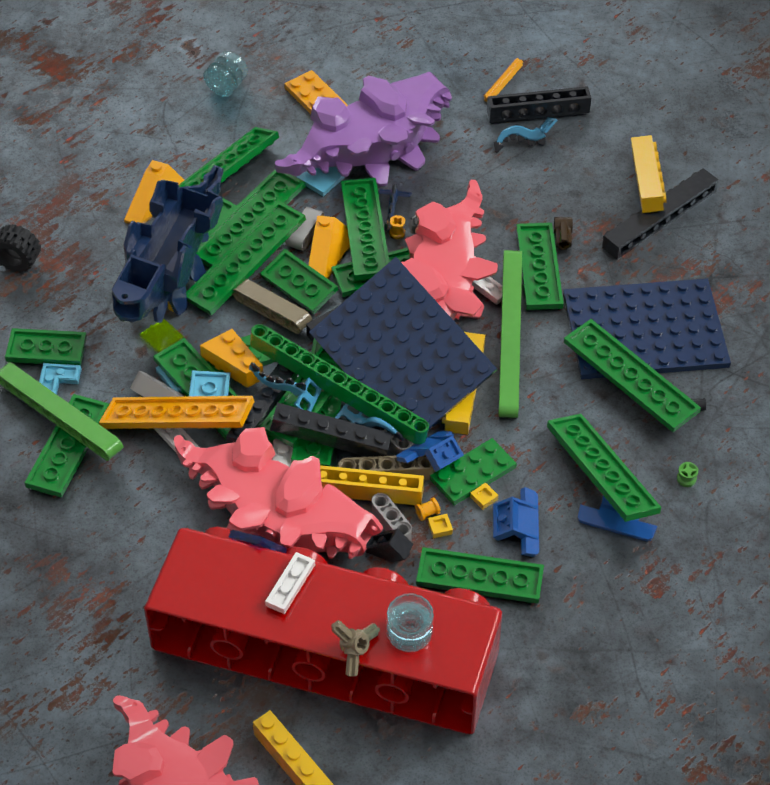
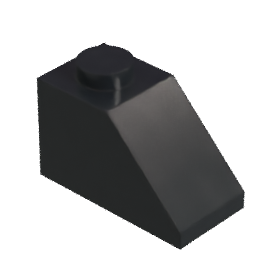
M393 529L371 536L366 544L365 552L389 562L403 561L410 555L413 543L399 529Z

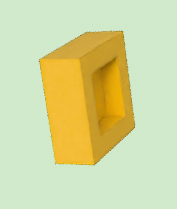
M484 483L470 493V498L482 510L496 502L499 496L487 483Z
M447 514L428 518V525L433 539L453 534Z

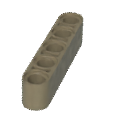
M245 279L233 290L235 291L233 296L238 302L296 334H299L306 327V324L312 321L310 314L304 309L248 279Z
M426 455L419 456L409 463L397 461L396 456L343 458L338 465L341 468L424 476V480H430V475L435 473Z

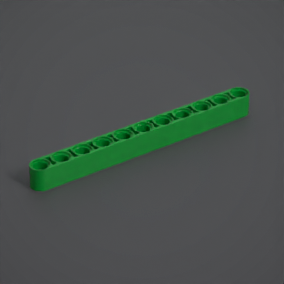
M262 324L254 325L251 328L250 345L255 350L306 380L310 378L319 388L368 417H377L386 421L410 442L420 445L426 441L429 424L423 418Z

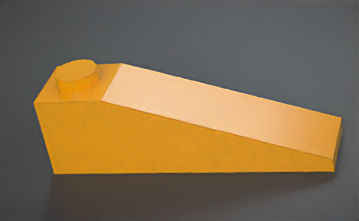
M152 160L142 177L124 222L128 224L131 221L146 223L153 217L149 210V203L157 181L168 180L180 184L184 179L170 165Z
M317 216L309 266L329 279L332 274L331 267L336 266L343 259L344 253L350 249L347 226L335 217Z

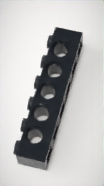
M588 86L488 96L487 114L489 122L494 123L590 113L591 95Z

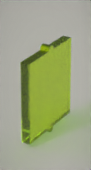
M164 318L161 323L150 325V328L140 333V337L158 353L184 338Z

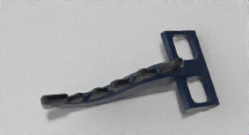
M393 184L391 190L380 189L378 194L390 195L388 216L384 222L385 231L391 227L390 218L394 216L398 196L410 197L412 195V192L398 191L395 184Z

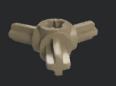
M337 620L331 625L332 632L340 638L341 650L344 654H347L346 675L357 676L359 655H363L368 650L369 641L379 634L380 628L375 623H372L363 630L349 629L341 621Z

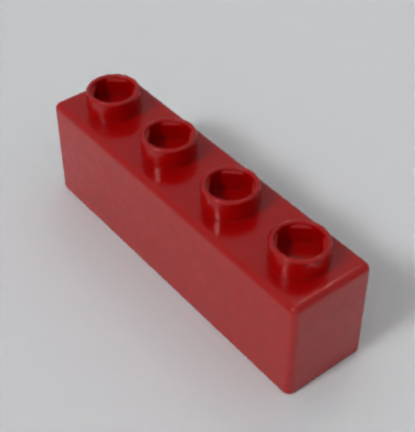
M211 527L205 532L180 528L144 607L150 645L156 651L469 735L475 732L498 657L502 624L501 609L490 606L483 596L469 589L455 588L443 594L408 585V582L398 573L386 568H369L361 573L329 565L321 555L310 549L291 547L282 553L248 544V541L242 535L224 527ZM297 552L314 559L315 566L290 607L283 614L267 607L265 601ZM337 620L341 621L349 629L363 630L372 623H375L380 628L379 634L369 641L368 650L363 655H359L357 676L346 675L347 654H344L341 650L340 638L332 632L331 625Z

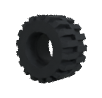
M14 224L3 226L0 229V265L14 272L28 271L41 252L40 241L33 233L22 226Z

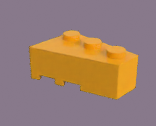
M233 329L200 345V353L205 361L215 365V368L219 371L223 370L226 373H230V377L247 388L260 382L253 371L249 370L250 363L254 362L260 368L259 372H263V365Z

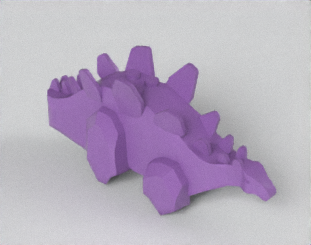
M426 72L391 84L387 80L367 76L363 78V88L361 89L359 101L347 107L338 97L318 96L312 107L310 117L314 123L302 148L294 155L289 154L286 158L275 161V170L278 173L300 176L307 171L314 176L316 175L315 168H319L326 174L329 172V167L336 166L339 173L347 177L352 166L365 165V169L370 177L376 178L377 186H386L390 169L388 161L399 159L415 171H418L425 164V157L418 143L420 141L439 142L440 135L432 127L427 126H432L435 124V121H440L442 108H449V101L452 99L450 91L433 73Z

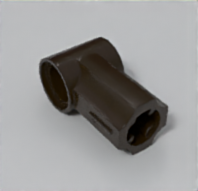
M554 217L556 247L560 248V250H567L572 246V217Z

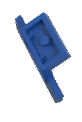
M438 431L427 437L423 444H415L396 455L397 461L409 463L419 456L426 455L435 472L464 456L452 431Z
M524 487L520 489L521 500L512 496L493 504V538L500 541L516 535L518 538H521V555L535 557L539 553L538 494L534 490Z
M604 496L599 510L580 504L578 521L580 523L643 541H651L655 535L656 525L641 522L639 519L625 522Z

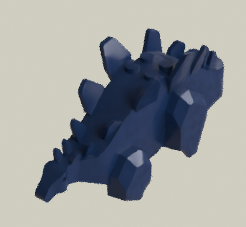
M214 165L210 172L204 175L203 182L194 186L179 187L178 182L168 180L157 181L149 203V210L155 220L152 222V225L131 221L124 241L126 264L112 287L113 311L120 321L134 323L147 317L150 310L153 309L154 321L161 323L168 306V301L175 314L181 315L187 310L185 285L189 282V278L190 280L198 281L206 273L202 260L196 253L200 244L208 241V232L216 226L219 220L223 198L218 194L221 191V179L224 168Z

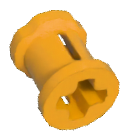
M397 215L390 218V236L394 239H401L405 236V218Z
M434 497L426 503L415 505V511L420 521H424L426 517L433 514L438 515L441 511Z

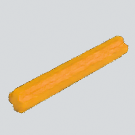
M516 58L486 92L484 95L485 102L488 96H495L500 93L523 66L522 60Z

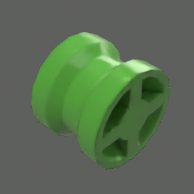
M684 462L679 466L677 481L681 486L692 487L695 485L698 475L697 466L691 462Z

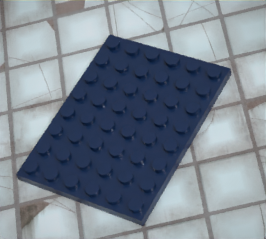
M397 257L391 260L309 331L346 374L428 422L429 429L497 371L492 362Z
M708 278L563 290L571 332L589 319H592L658 373L730 368L731 361ZM575 352L581 379L606 378Z

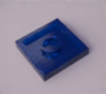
M231 530L229 538L239 542L282 553L287 551L286 547L261 536Z

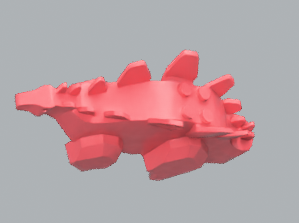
M476 180L469 181L467 195L459 204L445 208L439 203L431 202L416 211L415 214L419 221V225L415 229L416 234L405 239L410 257L407 261L401 262L453 320L455 318L459 320L460 316L477 319L481 317L484 305L473 293L475 287L472 286L474 280L478 281L495 275L498 268L497 263L474 256V248L486 241L485 235L471 233V228L478 229L482 225V221L479 219H482L484 210L479 208L482 202V194Z
M264 427L245 429L239 435L236 442L210 448L195 447L192 442L184 440L181 435L174 437V445L179 460L184 467L189 468V478L193 480L200 473L202 475L199 482L201 489L204 490L212 485L214 486L207 493L210 509L227 508L232 515L227 528L242 535L248 543L250 540L255 543L260 541L263 543V548L282 553L291 547H302L316 553L326 552L329 559L334 558L338 552L348 553V558L352 559L355 556H362L366 551V544L371 536L377 535L383 530V526L372 513L361 508L340 490L330 484L325 485L324 488L322 487L320 460L311 456L302 461H293L290 467L279 461L272 460L275 456V451L272 444L268 441Z
M116 696L113 699L114 708L123 714L125 721L130 726L128 744L120 746L114 753L113 776L123 777L119 781V785H259L255 777L233 781L230 774H224L223 769L227 766L234 745L233 740L227 735L219 737L202 750L195 751L188 746L190 729L188 727H181L169 737L165 734L169 726V722L166 719L153 725V722L159 716L157 710L147 712L142 702L124 696Z

